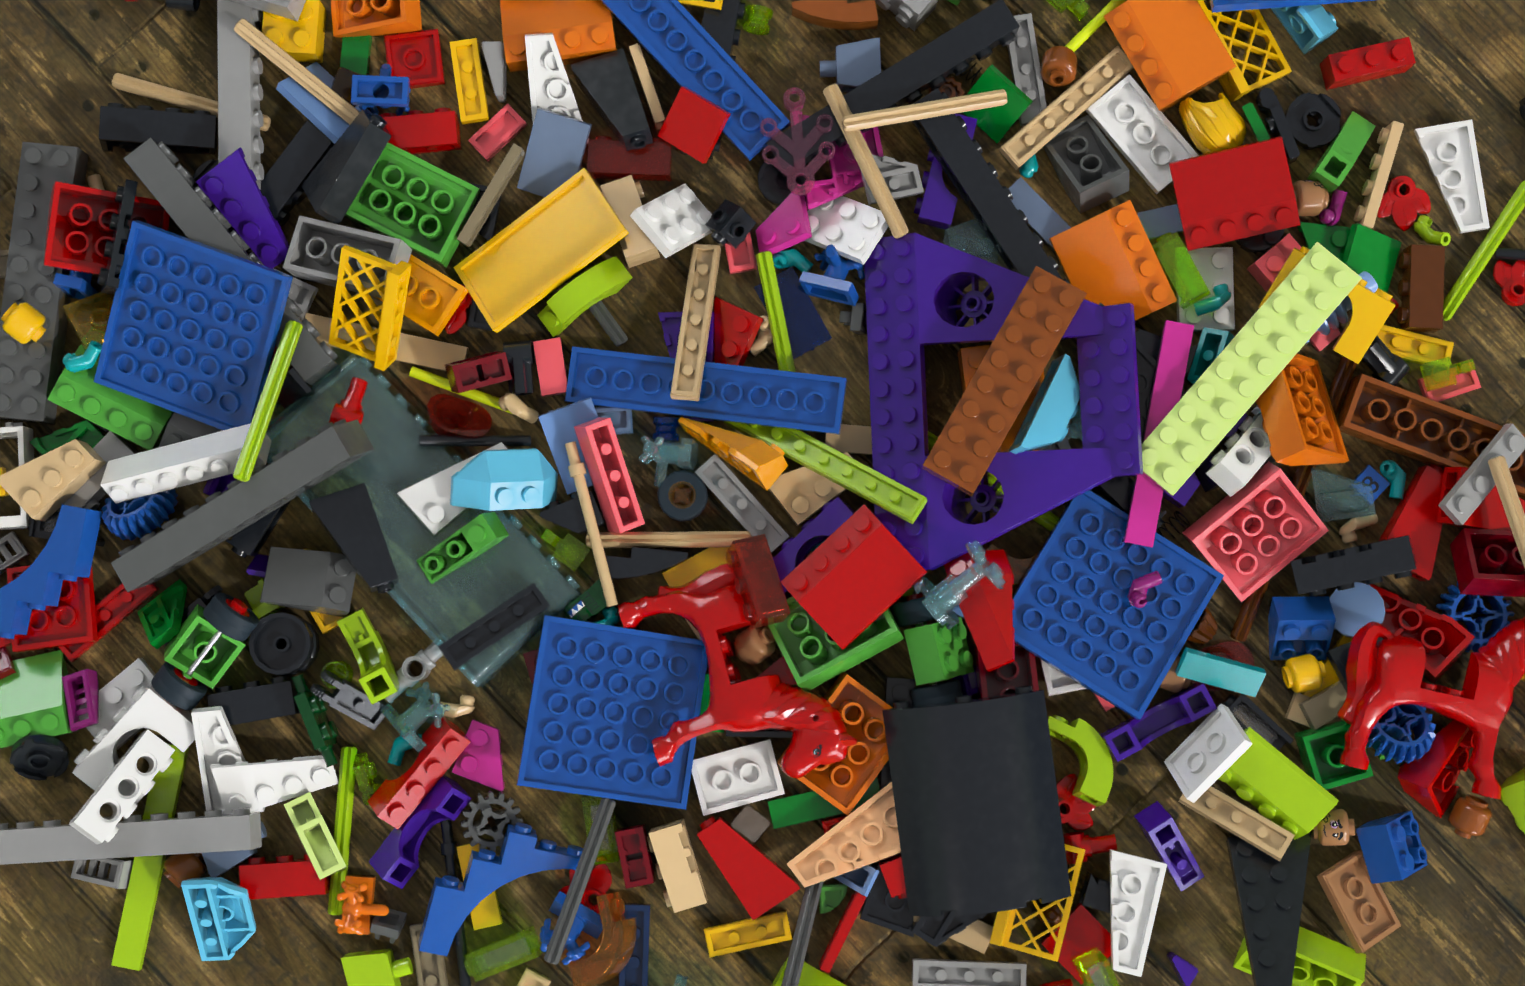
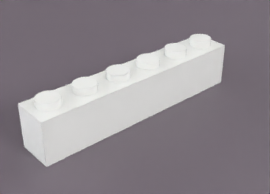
M251 423L110 460L107 463L100 485L115 503H120L233 474ZM265 434L254 468L262 464L266 465L272 442L267 434Z

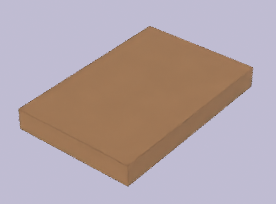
M1355 850L1316 876L1356 953L1365 952L1401 927L1380 884L1371 883L1362 850Z

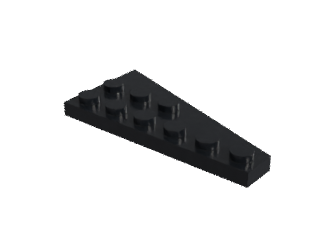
M1312 831L1296 840L1292 839L1280 861L1237 836L1228 837L1226 840L1254 986H1292Z

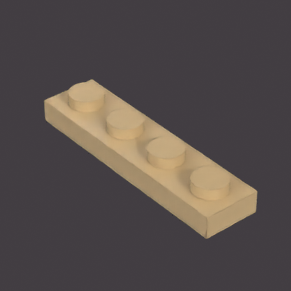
M1391 122L1387 127L1381 129L1377 139L1380 147L1378 154L1375 153L1370 162L1369 169L1372 170L1370 180L1367 179L1362 189V195L1365 196L1363 204L1358 206L1354 215V221L1357 224L1370 229L1375 224L1404 127L1403 123Z
M1212 786L1194 803L1187 800L1184 794H1182L1178 801L1278 861L1282 859L1295 836Z

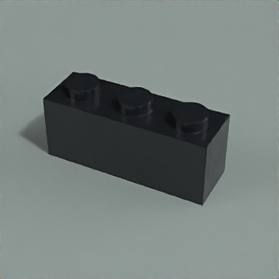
M288 676L270 678L271 684L262 686L260 680L243 683L244 689L233 690L232 685L215 688L216 694L207 695L208 706H222L230 725L300 713L294 699L298 693L293 680L288 681Z

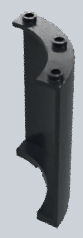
M1031 685L1019 686L1014 688V693L972 699V695H962L955 697V702L912 706L910 701H900L893 703L894 708L882 710L909 916H942V911H957V915L992 913L1027 907L1026 902L1038 899L1041 904L1071 896L1044 690H1032Z

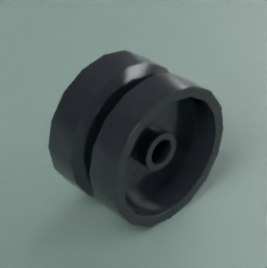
M283 612L270 614L261 619L251 632L249 639L250 655L255 664L265 672L282 676L299 675L309 669L317 659L320 648L319 636L312 624L304 618ZM287 642L286 647L282 649V645H285Z

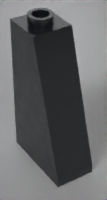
M623 48L571 64L577 85L627 151L641 149L653 143L649 125Z
M362 110L301 185L315 212L334 224L339 225L391 138V134L386 128L387 122L378 114L373 113V115H370Z
M365 483L310 500L312 512L371 593L378 591V594H383L395 589L394 585L399 583V579Z

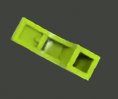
M617 256L607 259L585 271L560 289L546 302L548 305L537 316L553 337L560 335L584 311L602 299L618 293L633 277Z
M362 607L339 619L337 624L359 665L361 675L358 680L371 704L398 692L399 681L389 652L378 630L374 629L364 608Z
M1057 715L1048 716L1050 736L1072 748L1079 761V777L1072 795L1096 807L1104 805L1113 782V763L1105 741L1090 724L1080 718L1068 725V721L1063 717Z

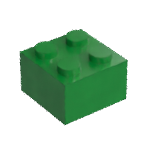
M1343 720L1323 725L1316 730L1309 729L1294 734L1305 773L1326 790L1374 776L1370 762L1367 770L1339 763L1345 748V734L1351 726Z

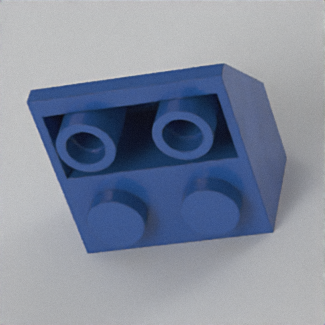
M1329 596L1272 597L1268 616L1270 660H1288L1289 658L1304 654H1312L1317 660H1326V653L1329 650L1336 622Z
M1412 810L1369 821L1356 828L1372 884L1403 880L1428 865L1427 852L1422 846L1418 833L1419 826L1413 817Z

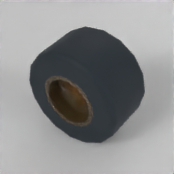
M686 470L674 471L667 475L660 483L657 492L658 503L662 511L671 519L677 521H691L698 517L704 511L708 501L707 488L702 479L695 473Z

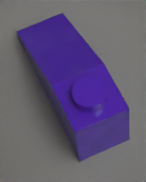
M1158 801L1134 815L1143 834L1161 862L1167 864L1166 870L1181 892L1205 877L1172 816Z

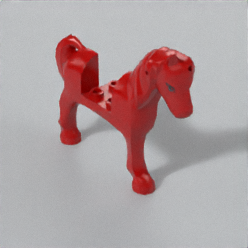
M737 562L723 564L705 571L694 580L682 586H659L658 595L644 596L634 602L619 604L620 619L624 628L633 629L636 628L643 618L661 613L679 615L687 619L694 626L705 646L709 668V706L700 716L686 721L674 722L666 736L653 738V749L660 766L672 762L676 751L681 745L701 734L721 729L733 732H755L773 728L793 732L791 744L781 759V769L789 777L801 778L819 765H828L844 760L848 747L856 745L857 740L847 734L840 711L834 708L827 699L818 697L816 694L800 688L791 687L787 683H782L778 675H767L746 681L741 680L738 667H734L730 657L735 656L731 640H727L726 636L721 634L764 622L760 604L757 600L760 577L757 575L758 571L747 564ZM741 583H747L748 590L745 587L739 585Z
M1525 617L1512 620L1509 625L1491 637L1486 646L1480 647L1477 650L1478 652H1471L1462 691L1422 681L1426 656L1423 643L1419 640L1406 636H1395L1383 625L1373 621L1360 628L1352 638L1346 665L1347 697L1337 714L1338 718L1351 725L1345 734V748L1339 763L1367 770L1369 758L1365 747L1371 731L1378 720L1395 706L1414 704L1457 720L1472 730L1475 741L1471 758L1468 761V768L1472 772L1475 781L1471 792L1501 800V785L1494 776L1493 756L1499 727L1513 702L1514 687L1525 674ZM1378 638H1383V640L1377 643Z

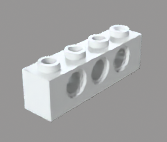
M1258 406L1252 410V413L1255 414L1254 417L1249 416L1238 427L1241 432L1239 434L1234 433L1224 443L1227 449L1225 451L1221 449L1210 460L1213 465L1206 472L1230 497L1246 486L1271 455L1270 440L1268 434L1263 429V417Z
M150 730L143 731L71 820L69 825L96 845L103 843L104 840L109 842L118 832L119 828L116 825L121 818L127 819L136 809L137 804L134 802L140 794L145 796L154 786L155 781L152 780L158 771L163 773L172 763L173 759L170 756L175 749ZM139 758H144L149 763V769L146 773H142L137 769L136 764ZM121 781H126L131 786V792L128 796H123L118 790V785ZM103 804L110 805L113 810V815L109 820L104 819L100 815V807Z

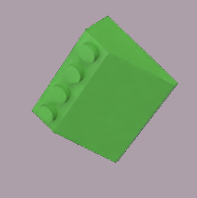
M387 143L345 216L377 234L403 240L413 252L447 268L460 243L457 238L471 215L480 188Z
M92 327L75 354L77 356L84 354L90 341H96L103 345L105 333ZM99 357L95 365L87 370L74 373L64 368L47 400L148 450L159 448L167 424L174 414L173 411L95 383L94 378Z
M793 596L762 612L797 685L807 692L905 639L889 608L844 650L838 646Z
M61 650L13 660L16 673L0 680V749L12 747L19 739L29 735L41 734L57 737L79 732V730L71 731L62 680L63 676L68 675L64 653Z

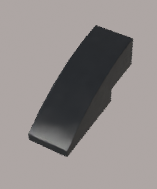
M632 547L631 558L606 556L611 579L638 578L656 574L689 559V553L638 547Z

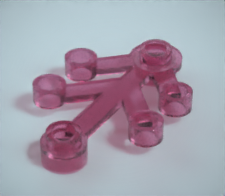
M792 87L786 90L783 96V104L790 111L792 140L777 128V123L772 118L762 120L760 131L764 136L771 137L793 156L794 167L779 156V150L772 145L763 149L762 158L765 163L772 164L787 177V186L792 193L806 195L814 187V174L827 160L834 157L835 146L828 141L821 143L818 154L806 167L805 155L824 133L832 129L833 119L828 114H821L816 120V126L803 139L801 109L805 105L806 96L800 88ZM797 94L800 97L799 101L792 102L789 99L790 95ZM822 119H826L830 122V125L824 128L820 126L819 122ZM767 123L774 126V129L770 132L765 131L763 128ZM824 147H829L832 153L824 155L821 150ZM768 151H774L776 157L768 159L765 154ZM803 176L806 179V183L799 185L795 181L796 178Z

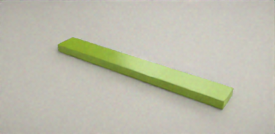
M724 421L726 425L746 436L760 439L769 446L774 443L785 452L784 456L911 524L915 522L927 503V497L800 430Z
M167 743L175 749L170 756L173 761L163 773L158 771L152 779L155 781V784L148 792L143 820L151 819V814L168 813V818H174L189 747L182 752L175 745ZM166 855L134 857L112 966L137 971L142 969Z

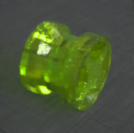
M748 5L746 8L748 17L743 23V30L756 35H768L770 32L768 23L773 17V10L761 5Z
M343 661L329 662L322 669V672L325 669L333 672L342 680L344 678L351 682L353 679L351 666ZM321 678L325 686L331 689H336V687H334L330 683H327L323 680V678Z

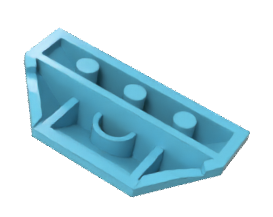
M1066 353L1051 362L1048 372L1008 452L1017 454L1045 448L1056 442H1061L1067 435L1068 422L1079 410L1080 387L1071 358Z
M536 448L483 450L467 463L460 472H456L451 476L450 505L487 511L543 508L556 501L558 473Z
M222 877L183 880L181 887L201 960H230L236 951L256 932V923L248 890Z

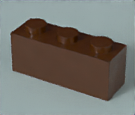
M1411 244L1401 252L1399 268L1402 269V279L1399 281L1398 294L1402 296L1401 307H1399L1397 313V321L1401 324V329L1410 332L1434 333L1443 329L1445 246Z

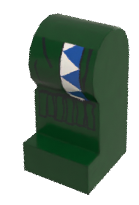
M600 579L563 610L568 619L587 622L607 608Z

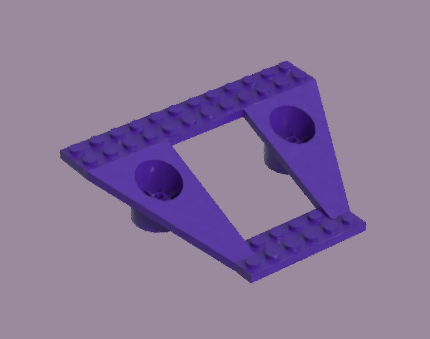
M909 233L900 238L889 236L880 239L864 264L873 469L927 497V503L913 524L875 504L874 509L878 519L925 570H935L1114 477L1143 474L1134 305L1132 303L1101 306L1085 299L1062 337L1077 338L1083 449L1024 451L1017 454L997 452L981 480V485H978L973 496H970V498H965L966 493L923 470L922 466L929 455L924 345L993 342L1029 277L917 233ZM979 281L988 282L983 292L979 291ZM972 284V291L965 293L963 290ZM992 291L994 295V300H990L987 298ZM961 294L963 296L961 305H957V300ZM956 310H962V312L964 313V315L959 321L957 319ZM973 318L974 325L964 327L969 319ZM988 473L993 474L997 478L992 486L988 485ZM1000 486H1002L1004 495L1002 494V492L998 491V488ZM967 502H970L973 507L969 514L965 506ZM989 511L996 512L997 514L990 519ZM978 512L983 513V523L977 524L973 521Z

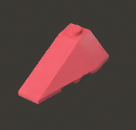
M1290 233L1247 268L1266 292L1294 247L1299 250L1301 249V246ZM1330 328V333L1326 336L1317 331L1309 339V342L1320 352L1341 333L1339 328L1335 330Z

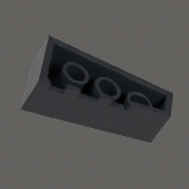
M108 103V106H100L99 141L103 152H113V146L125 149L126 152H132L149 138H152L157 144L162 141L169 149L176 148L177 153L215 154L216 115H211V112L205 110H195L193 114L182 113L183 110L178 108H166L165 111H157L153 107L138 105L134 109L125 108V105L120 103Z
M1410 535L1291 561L1298 594L1309 593V597L1325 594L1326 589L1337 586L1338 591L1354 588V582L1365 580L1366 585L1383 582L1382 576L1394 574L1395 579L1411 576V570L1417 569Z

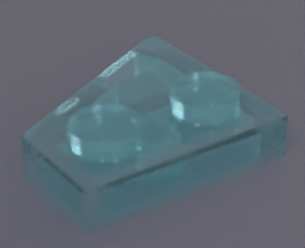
M976 219L944 231L943 244L997 264L998 252Z
M1311 468L1316 512L1322 522L1376 515L1371 485L1318 468Z

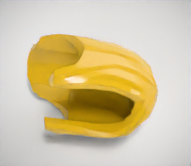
M1219 93L1218 97L1220 100L1201 103L1190 97L1180 102L1179 113L1183 125L1196 148L1204 155L1241 146L1245 138V122L1223 93Z

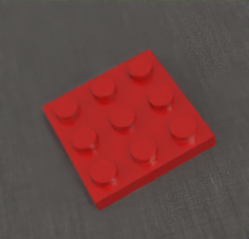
M30 565L7 568V584L18 578ZM92 566L89 578L77 577V582L63 580L58 607L46 606L45 611L32 609L27 635L15 634L14 639H12V652L98 641Z

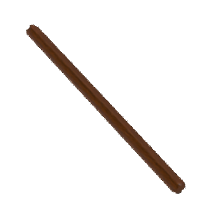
M1344 356L1341 358L1328 391L1335 417L1357 366V363ZM1316 465L1298 466L1292 484L1303 497ZM1270 579L1244 600L1230 634V637L1239 642L1246 641Z

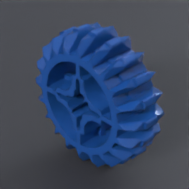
M175 489L120 503H115L109 497L105 500L106 505L101 509L103 512L101 517L108 530L112 534L114 533L116 537H120L122 540L128 538L130 541L136 537L141 539L146 533H152L157 527L161 528V524L169 520L168 515L175 512L174 506L178 503L176 500L178 495Z
M1458 581L1457 587L1454 585L1447 587L1449 594L1443 593L1440 595L1445 604L1436 605L1437 609L1442 610L1441 615L1445 614L1456 621L1463 622L1466 629L1475 636L1464 652H1470L1471 649L1473 652H1478L1477 650L1480 647L1488 644L1491 637L1511 623L1507 621V617L1514 616L1515 614L1513 611H1507L1506 607L1512 604L1510 600L1503 601L1504 596L1488 595L1481 596L1490 603L1492 610L1485 608L1483 600L1479 598V595H1467V599L1464 600L1463 609L1456 612L1458 603L1466 596V594H1460ZM1474 612H1477L1478 614H1485V616H1481L1475 619H1472L1471 617H1464V615H1468ZM1493 619L1490 629L1482 636V632H1485V624Z
M1402 704L1391 708L1382 716V723L1377 722L1372 729L1366 748L1373 747L1375 749V756L1384 755L1385 762L1393 758L1396 764L1402 763L1403 760L1409 764L1414 759L1422 758L1425 752L1427 753L1430 750L1432 742L1435 740L1436 734L1434 730L1436 724L1430 722L1433 714L1425 713V707L1414 704ZM1411 730L1414 731V735H1415V740H1414V741H1413L1412 738H1411V735H1412Z

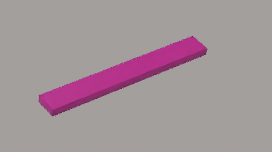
M1166 320L1164 323L1142 443L1181 399L1194 325ZM1144 472L1142 475H1136L1124 542L1152 548L1164 489Z

